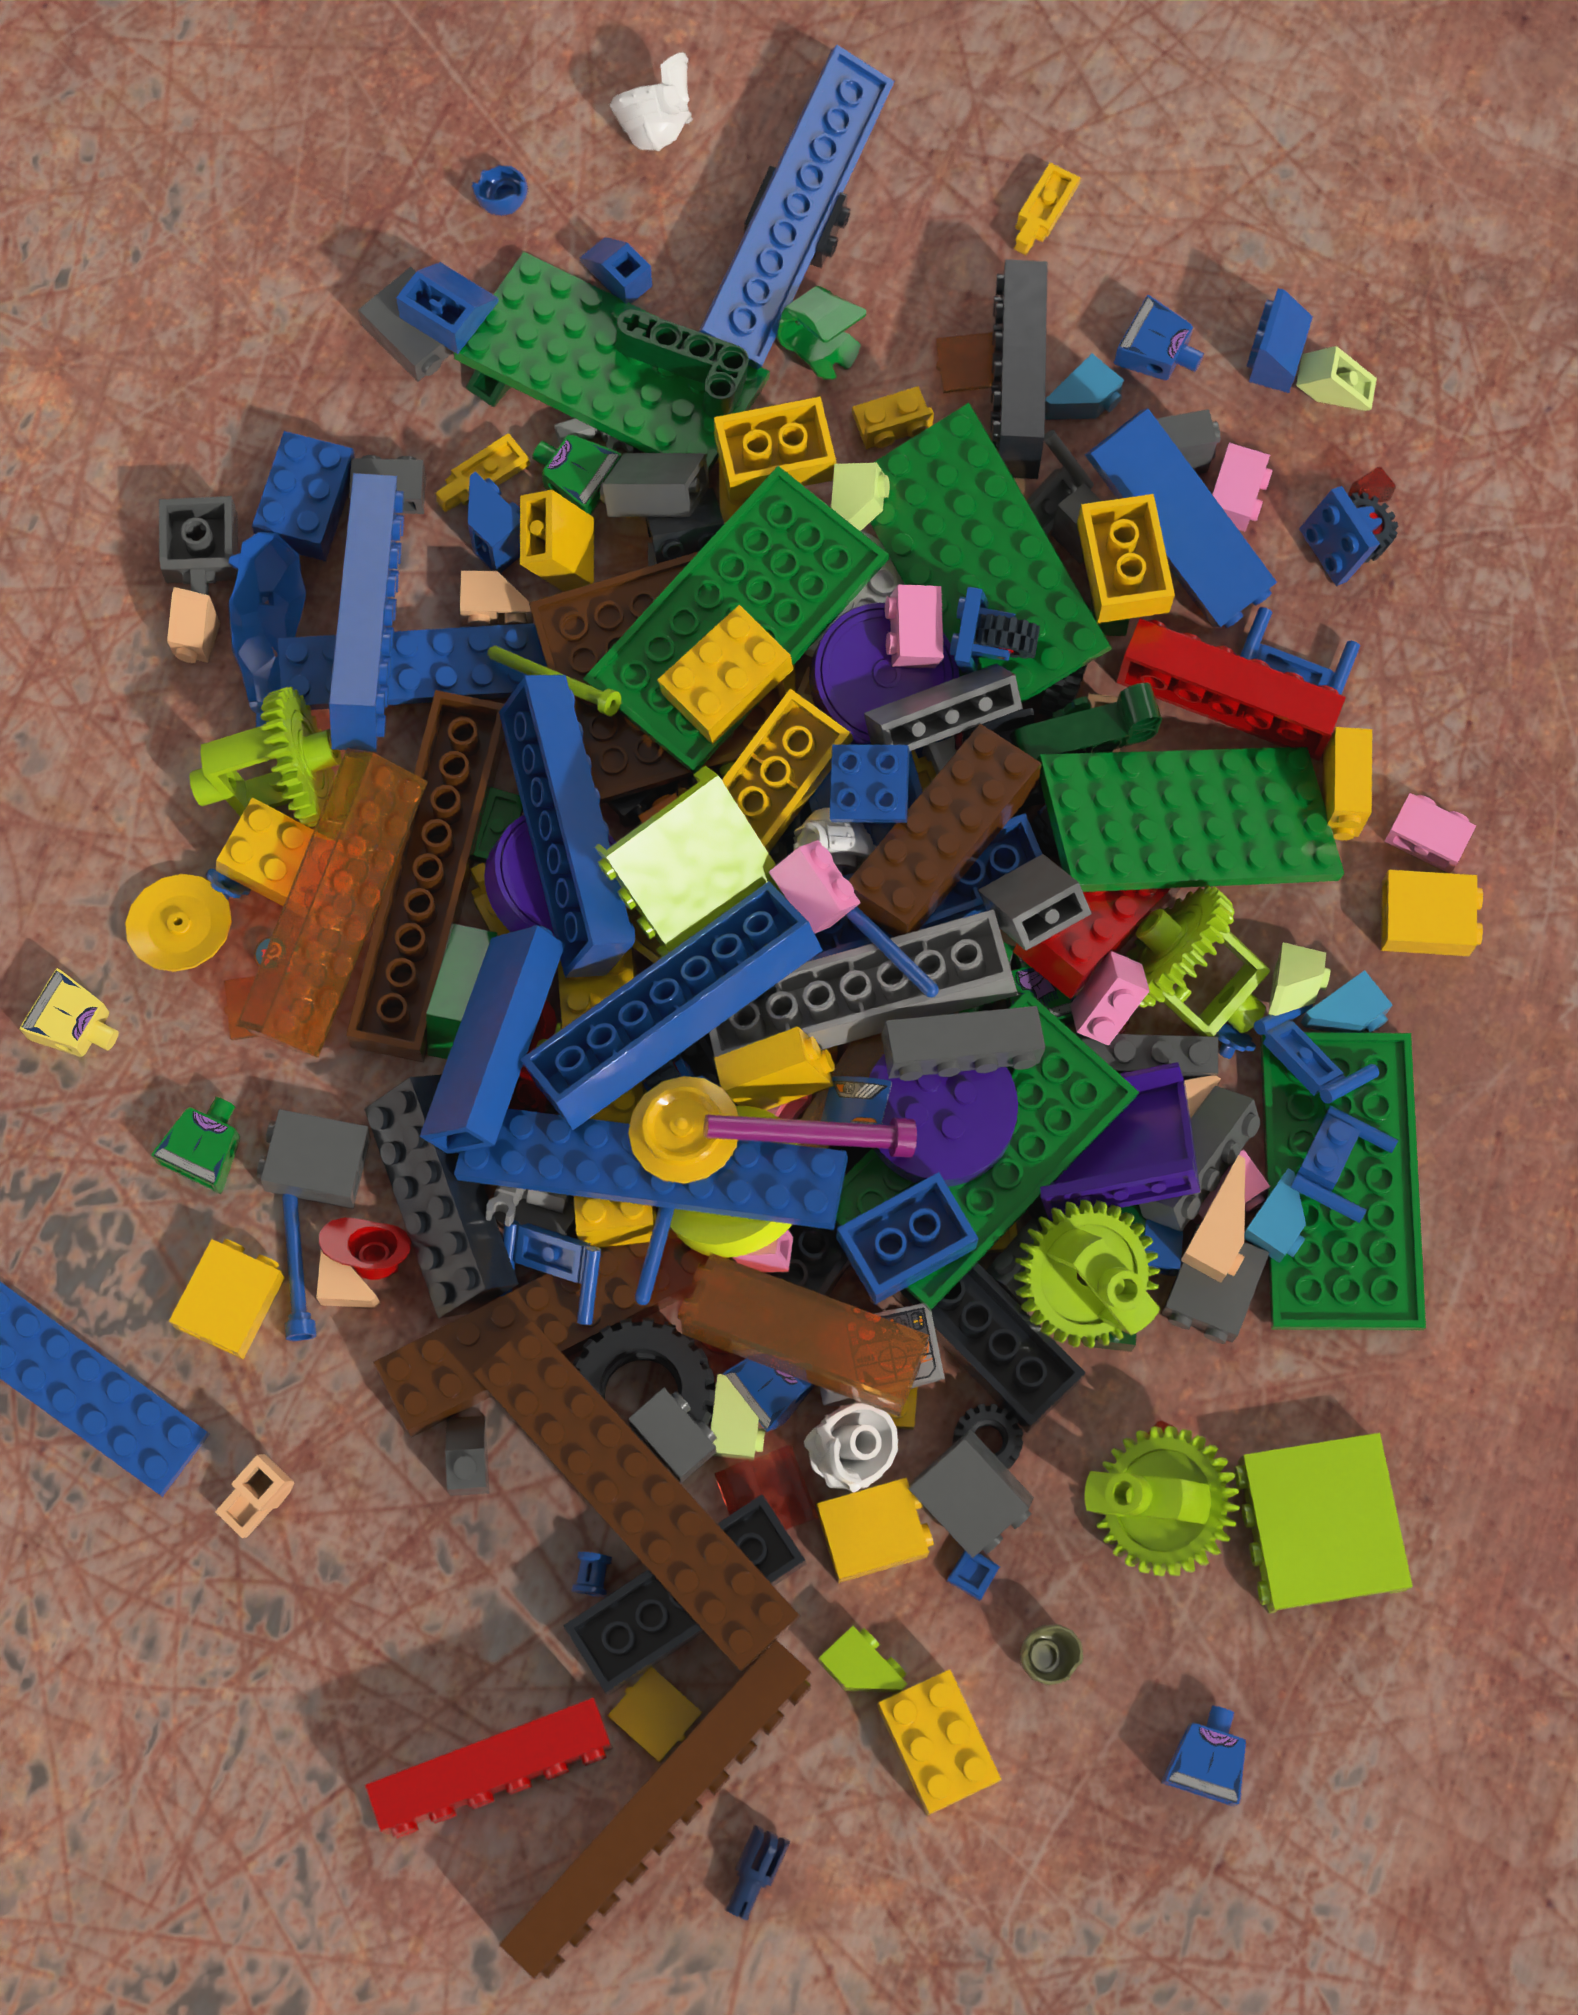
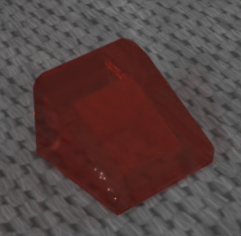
M1380 466L1352 483L1348 496L1350 497L1354 493H1358L1359 496L1362 493H1368L1369 500L1376 496L1379 498L1378 502H1387L1391 500L1396 485Z

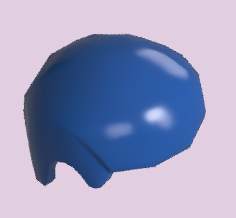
M499 165L488 171L482 170L478 183L472 182V189L479 206L491 215L506 216L513 214L522 205L528 193L525 177L512 166Z

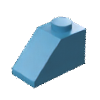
M1092 353L1045 399V419H1097L1105 410L1108 412L1112 411L1122 399L1120 393L1123 379Z
M1364 970L1308 1010L1301 1020V1024L1305 1028L1334 1033H1362L1366 1029L1373 1033L1388 1021L1385 1015L1392 1007V1003Z
M1289 1168L1244 1232V1239L1255 1247L1268 1251V1256L1279 1263L1286 1253L1293 1258L1305 1240L1304 1237L1299 1235L1306 1225L1299 1192L1290 1188L1295 1179V1172Z

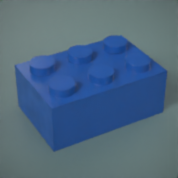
M284 431L252 523L254 535L258 532L276 533L299 555L326 561L350 490L351 458H355L353 448Z
M939 1172L838 1227L836 1236L874 1304L883 1301L976 1249L979 1239Z

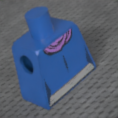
M1147 295L1117 348L1114 364L1158 379L1168 380L1177 364L1196 372L1204 353L1188 345L1193 326L1165 305Z
M783 1339L768 1345L728 1369L722 1375H726L758 1416L759 1422L766 1432H769L786 1423L816 1385L817 1379L808 1366L819 1357V1353L815 1345L807 1339H803L794 1348L788 1341Z
M1212 1705L1206 1726L1193 1722L1188 1724L1161 1783L1233 1807L1239 1805L1246 1740L1229 1734L1235 1712Z

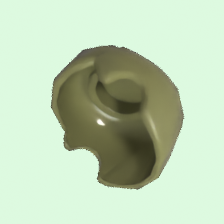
M1047 1624L1035 1628L1027 1635L1020 1649V1662L1023 1670L1032 1680L1045 1685L1058 1684L1069 1680L1077 1667L1083 1662L1080 1639L1071 1629L1058 1624Z

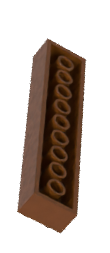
M435 690L346 1033L351 1048L424 1063L427 1052L426 1013L454 924H459L472 873L470 869L473 868L475 861L474 851L489 791L494 785L505 741L499 711L504 706L502 703Z
M669 1228L651 1299L646 1305H639L635 1300V1294L649 1242L600 1247L601 1255L592 1324L583 1325L577 1323L581 1283H575L547 1273L373 1363L412 1438L447 1420V1418H451L492 1397L493 1395L473 1373L530 1321H533L563 1355L568 1358L583 1350L582 1346L590 1338L592 1340L596 1339L600 1335L599 1330L608 1325L611 1328L620 1325V1320L631 1318L632 1322H638L643 1317H648L741 1269V1267L732 1257H713L691 1249Z
M530 1321L473 1373L740 1671L748 1667L801 1617L533 1321Z
M776 1639L501 1941L499 1946L534 1980L539 1979L542 1975L546 1979L551 1978L566 1961L561 1956L570 1944L577 1948L590 1935L593 1929L588 1924L598 1913L605 1917L617 1905L621 1898L616 1893L626 1882L633 1886L649 1868L644 1862L654 1851L659 1856L662 1855L676 1839L671 1832L682 1821L688 1826L703 1809L699 1801L709 1791L715 1796L727 1783L730 1775L726 1771L733 1763L737 1761L742 1766L757 1749V1744L753 1741L763 1731L769 1736L782 1722L785 1715L781 1710L789 1701L796 1706L809 1692L812 1685L808 1680L812 1672Z

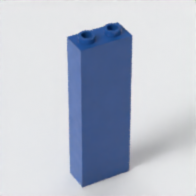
M1148 408L1139 411L1085 454V457L1117 499L1154 494L1169 569L1212 627H1221L1223 625L1226 628L1231 627L1244 616L1241 612L1251 603L1256 606L1272 594L1270 588L1277 581Z
M535 925L492 937L419 1136L447 1154L493 1146L496 1143L523 1066L520 1059L526 1056L565 946L563 942L553 936L549 929Z

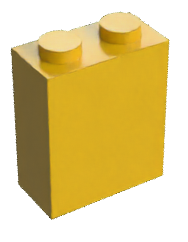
M554 490L521 495L520 565L562 591L594 583V517Z
M1335 727L1323 752V801L1327 812V825L1331 826L1334 839L1351 840L1354 837H1359L1372 813V729Z
M1388 870L1382 880L1381 951L1470 956L1476 946L1481 944L1483 936L1482 923H1477V910L1481 909L1483 903V889L1477 888V875Z
M798 1026L714 1057L720 1086L738 1106H751L769 1110L834 1086L830 1072L834 1071L835 1068L829 1051L819 1047L816 1039L813 1036L809 1037Z
M211 1239L169 1322L174 1328L243 1360L285 1277L277 1269L279 1263L261 1254H258L256 1259L243 1253L245 1250L243 1246L229 1239H224L223 1243Z
M907 1477L817 1503L816 1510L838 1583L928 1557V1547L934 1545L928 1523H920L916 1509L922 1508V1503L909 1490Z

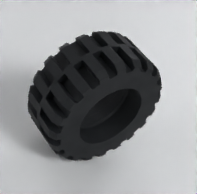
M645 1317L642 1318V1322H632L631 1318L620 1320V1325L611 1328L608 1325L599 1330L600 1335L594 1340L590 1338L582 1346L583 1352L580 1357H575L572 1365L604 1400L607 1383L618 1368L638 1360L657 1362L666 1367L673 1375L678 1386V1393L691 1408L687 1414L696 1424L703 1421L707 1426L709 1422H712L715 1401V1383L712 1368L708 1364V1358L703 1349H699L696 1346L694 1339L687 1332L682 1334L677 1331L676 1325L666 1321L663 1325L655 1323L654 1318ZM631 1429L640 1438V1436L633 1429Z

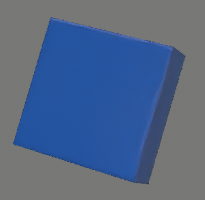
M964 1550L949 1575L947 1582L980 1601L1000 1566L979 1553L972 1558Z

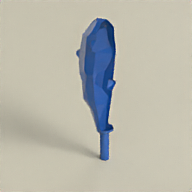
M258 532L242 542L240 553L229 557V564L237 569L235 586L228 602L231 649L242 674L250 708L256 713V727L269 722L260 718L264 712L261 709L264 698L270 692L281 689L277 638H292L296 636L306 595L301 575L299 554L279 535L266 532ZM273 649H274V650L276 651V653L278 654L276 657H275V655H274Z

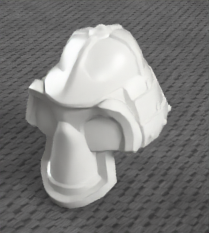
M677 53L661 64L662 83L642 86L614 96L611 101L610 107L614 116L624 131L628 133L632 143L640 150L660 151L664 146L676 140L685 123L688 124L693 120L687 105L689 101L687 89V64L689 59L685 53Z
M830 807L815 810L794 831L795 837L793 839L795 844H793V850L819 840L822 846L831 853L833 862L842 875L856 872L876 848L862 822H831Z
M856 1400V1402L845 1406L840 1405L839 1409L830 1415H826L821 1424L807 1435L804 1445L809 1450L812 1469L825 1478L827 1486L830 1488L848 1489L854 1493L860 1488H868L871 1483L882 1477L883 1473L893 1463L898 1452L899 1440L897 1438V1428L886 1411L879 1407L877 1403L873 1404Z

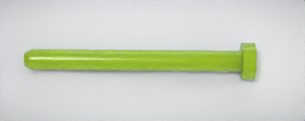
M498 646L490 647L487 652L491 660L526 675H563ZM566 676L569 689L573 691V694L596 704L600 713L612 716L618 711L621 705V694L618 691L610 688L601 691Z

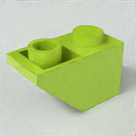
M852 1626L818 1658V1663L844 1691L900 1693L907 1686V1683L903 1680L907 1673L892 1657L886 1661L875 1650L880 1644L865 1628L859 1632Z

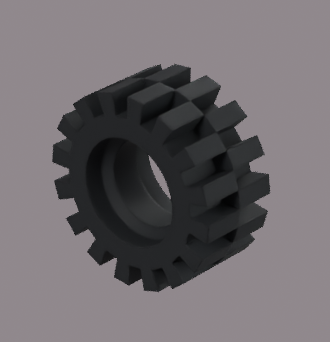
M1087 665L1046 689L1039 710L1040 714L1052 718L1053 712L1064 708L1076 699Z
M992 1403L990 1406L979 1404L976 1408L967 1410L957 1422L953 1432L952 1445L970 1429L975 1432L982 1426L994 1427L1000 1432L1003 1440L1001 1449L994 1455L1007 1469H1010L1018 1459L1023 1447L1022 1428H1019V1421L1016 1416L1012 1417L1008 1409L1005 1407L1000 1409L997 1407V1404Z

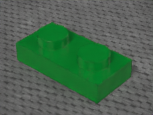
M493 787L490 788L474 851L475 860L486 863L489 852L496 841L512 822L522 816L523 807L520 795Z

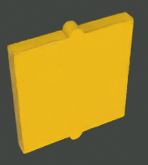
M651 1667L633 1687L626 1688V1695L608 1714V1717L653 1758L660 1762L677 1741H684V1733L702 1714V1711Z

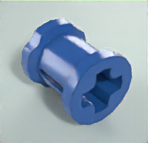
M578 1552L577 1558L580 1560L577 1584L572 1585L571 1591L588 1596L606 1597L607 1590L603 1587L607 1565L612 1563V1557L593 1552Z

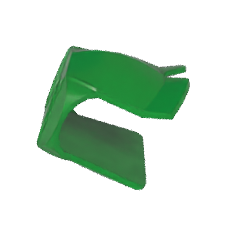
M815 286L784 308L778 326L777 340L786 349L794 351L808 363L816 376L823 379H835L836 374L833 364L838 363L843 368L849 369L853 365L861 347L857 340L844 331L864 318L867 311L832 294L826 288Z

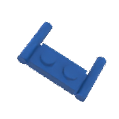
M1259 607L1240 656L1248 660H1262L1272 669L1283 673H1296L1303 677L1306 682L1317 686H1330L1342 695L1360 645L1351 640L1346 642L1334 672L1268 645L1260 644L1272 611L1265 607Z
M1313 1004L1277 1016L1269 1014L1254 1023V1029L1259 1035L1264 1034L1266 1036L1263 1044L1313 1095L1320 1092V1097L1324 1103L1329 1104L1379 1076L1377 1066L1369 1064L1345 1077L1343 1072L1293 1021H1290L1313 1008Z
M1330 1105L1290 1188L1360 1223L1366 1209L1333 1193L1332 1190L1358 1137L1390 1153L1393 1152L1398 1140Z
M514 1220L508 1227L505 1226L504 1221L502 1239L513 1269L515 1268V1263L575 1283H581L577 1323L583 1325L592 1324L601 1248L590 1246L591 1243L533 1224L521 1225L520 1222ZM512 1289L500 1295V1297L512 1292Z

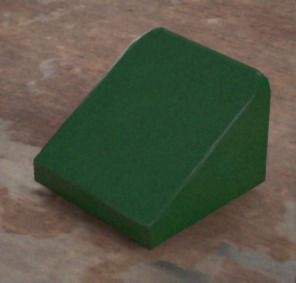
M477 370L474 371L465 389L492 407H495L511 388Z

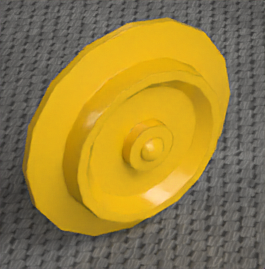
M179 874L161 878L143 889L131 904L125 922L127 942L137 958L154 969L176 972L195 968L212 958L227 940L232 923L230 903L225 895L213 889L211 882L204 877Z
M682 1076L662 1081L644 1094L632 1112L628 1134L632 1152L645 1171L663 1181L686 1184L706 1179L725 1166L736 1149L738 1140L704 1137L706 1114L738 1116L736 1105L723 1088L704 1078Z

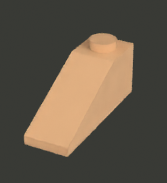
M1237 1156L1180 1260L1220 1283L1227 1273L1235 1276L1245 1257L1239 1253L1244 1244V1157Z

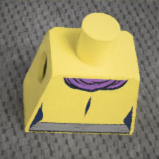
M58 968L54 971L19 1028L25 1037L33 1042L79 1057H83L92 1043L107 1051L110 1050L119 1034L117 1030L104 1024L109 1016L106 1006Z

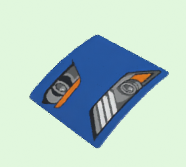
M850 1076L832 1077L834 1086L829 1087L821 1121L882 1124L892 1084L890 1080Z

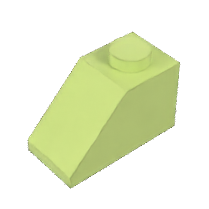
M1334 346L1302 354L1296 386L1317 402L1367 411L1372 409L1377 378L1340 348Z
M877 462L834 464L831 508L861 531L883 511L884 497H888L890 491L889 478L887 475H884Z
M1282 943L1273 973L1268 1014L1277 1016L1315 1003L1319 989L1326 990L1331 969L1325 968L1326 952Z
M718 1374L711 1430L717 1437L713 1442L716 1446V1453L713 1456L753 1461L755 1451L763 1452L765 1429L758 1428V1416L726 1375Z

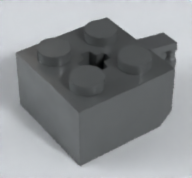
M232 496L159 499V560L166 583L191 584V591L209 595V583L236 580L237 569L229 564V557L238 554V514Z

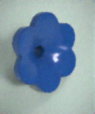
M209 869L206 873L207 879L211 881V887L218 892H222L227 900L230 897L240 898L242 895H248L251 892L250 888L222 875L216 869Z
M1224 1024L1216 1033L1215 1037H1218V1040L1223 1042L1218 1053L1225 1058L1231 1059L1236 1050L1254 1051L1256 1048L1248 1034L1239 1033L1229 1024Z

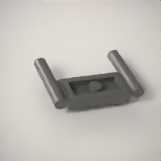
M1054 430L1045 434L1044 442L1063 467L1055 469L1026 500L1046 535L1053 529L1058 504L1085 483L1089 489L1094 486V483Z

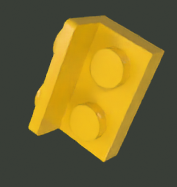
M919 386L852 406V414L866 449L875 446L877 448H884L894 443L895 440L907 436L913 438L933 425V410L931 407L927 408Z

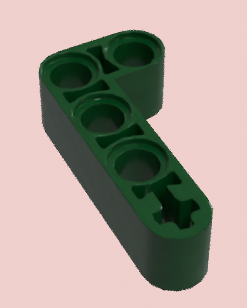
M626 310L619 315L615 344L621 354L704 383L702 407L707 416L714 419V417L732 414L745 386L749 356L742 347L638 310Z
M1139 683L1122 690L1117 702L1016 729L1009 736L1014 746L1036 760L1040 754L1103 753L1153 738L1158 733L1162 717L1151 684Z

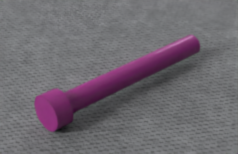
M706 1114L704 1137L888 1148L892 1157L911 1158L916 1149L917 1126L914 1119L893 1118L890 1125Z

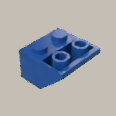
M441 262L416 271L396 297L399 316L402 320L457 354L499 302L498 297Z
M1277 289L1274 301L1266 300L1246 367L1252 368L1249 382L1290 393L1313 316L1284 289Z
M475 471L470 475L468 528L473 553L491 571H498L501 574L520 557V507L514 502L508 504L500 496L501 491L498 486L489 478L484 480Z

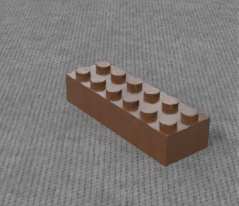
M980 724L907 810V823H896L848 880L853 886L854 894L861 902L857 906L877 926L894 937L918 931L1039 785L1041 762Z

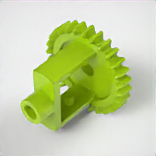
M285 687L270 692L264 698L261 706L264 712L260 718L264 721H269L266 724L201 744L202 768L191 771L189 775L193 795L200 806L203 807L226 800L241 817L253 797L272 808L289 803L288 809L296 810L294 817L299 819L301 824H305L308 827L332 822L333 818H336L335 812L338 811L335 802H338V797L335 790L338 789L332 778L335 776V772L331 767L341 764V751L331 749V730L322 731L317 728L316 716H311L310 706L305 704L303 695L299 696L297 689L293 690V687ZM275 758L278 762L276 766L271 768L272 773L249 780H244L236 771Z
M1207 885L1204 889L1199 887L1194 894L1191 891L1188 892L1184 900L1178 898L1172 909L1168 906L1165 908V911L1157 909L1150 913L1136 931V937L1139 939H1136L1134 943L1137 946L1126 953L1129 959L1142 964L1149 987L1148 994L1139 1006L1142 1008L1148 1005L1154 1006L1156 1000L1163 1002L1196 1034L1203 1037H1213L1226 1022H1229L1239 1033H1245L1252 1029L1254 1023L1263 1017L1266 1006L1252 992L1270 972V969L1230 932L1228 924L1234 922L1232 916L1235 913L1233 904L1215 886L1211 888ZM1212 943L1224 944L1244 965L1198 1017L1184 1004V1001L1192 992L1186 987L1183 978L1186 974L1194 978L1197 977L1194 971L1196 964L1207 967V962L1203 958L1204 954H1217ZM1176 983L1178 987L1174 990L1173 985Z
M1081 1200L1079 1210L1074 1203L1067 1202L1065 1215L1060 1209L1054 1207L1051 1209L1053 1222L1044 1217L1038 1219L1043 1229L1041 1233L1032 1229L1028 1230L1034 1243L1020 1244V1247L1028 1253V1257L1016 1258L1015 1262L1026 1267L1023 1272L1014 1274V1279L1026 1282V1285L1016 1290V1294L1020 1297H1029L1021 1305V1308L1026 1312L1035 1311L1029 1320L1035 1325L1043 1323L1040 1330L1042 1333L1048 1336L1054 1333L1053 1339L1060 1343L1065 1342L1068 1337V1344L1073 1347H1078L1082 1339L1084 1346L1093 1348L1095 1338H1097L1100 1344L1104 1346L1109 1345V1332L1113 1337L1120 1340L1123 1338L1122 1331L1133 1335L1149 1325L1158 1314L1159 1306L1146 1292V1290H1156L1159 1288V1285L1148 1280L1149 1276L1160 1273L1159 1268L1148 1265L1150 1261L1158 1257V1254L1152 1250L1145 1251L1153 1243V1240L1148 1236L1139 1237L1144 1232L1145 1227L1139 1223L1131 1225L1134 1221L1132 1214L1125 1212L1120 1216V1207L1111 1205L1107 1210L1106 1203L1098 1200L1094 1207L1090 1201ZM1077 1272L1082 1277L1079 1280L1077 1278Z
M1154 1426L1150 1429V1437L1146 1431L1139 1430L1136 1432L1137 1443L1131 1438L1123 1439L1126 1452L1117 1448L1111 1450L1112 1455L1117 1461L1116 1463L1102 1462L1103 1467L1108 1472L1090 1471L1085 1486L1086 1510L1105 1514L1106 1518L1097 1524V1528L1111 1530L1104 1537L1103 1541L1106 1544L1118 1542L1113 1550V1554L1118 1557L1127 1554L1125 1558L1127 1566L1134 1567L1139 1562V1572L1149 1573L1152 1569L1156 1576H1164L1166 1569L1171 1576H1180L1181 1566L1185 1572L1192 1573L1195 1571L1194 1559L1200 1565L1209 1564L1205 1551L1215 1555L1221 1553L1215 1542L1216 1539L1226 1542L1230 1540V1537L1222 1528L1223 1526H1236V1522L1227 1517V1512L1237 1511L1239 1506L1228 1502V1498L1239 1494V1490L1226 1487V1484L1235 1478V1474L1232 1472H1221L1228 1463V1460L1223 1457L1214 1459L1218 1448L1214 1445H1208L1204 1448L1206 1438L1197 1435L1192 1439V1431L1182 1429L1178 1435L1176 1427L1167 1426L1163 1433L1162 1428Z

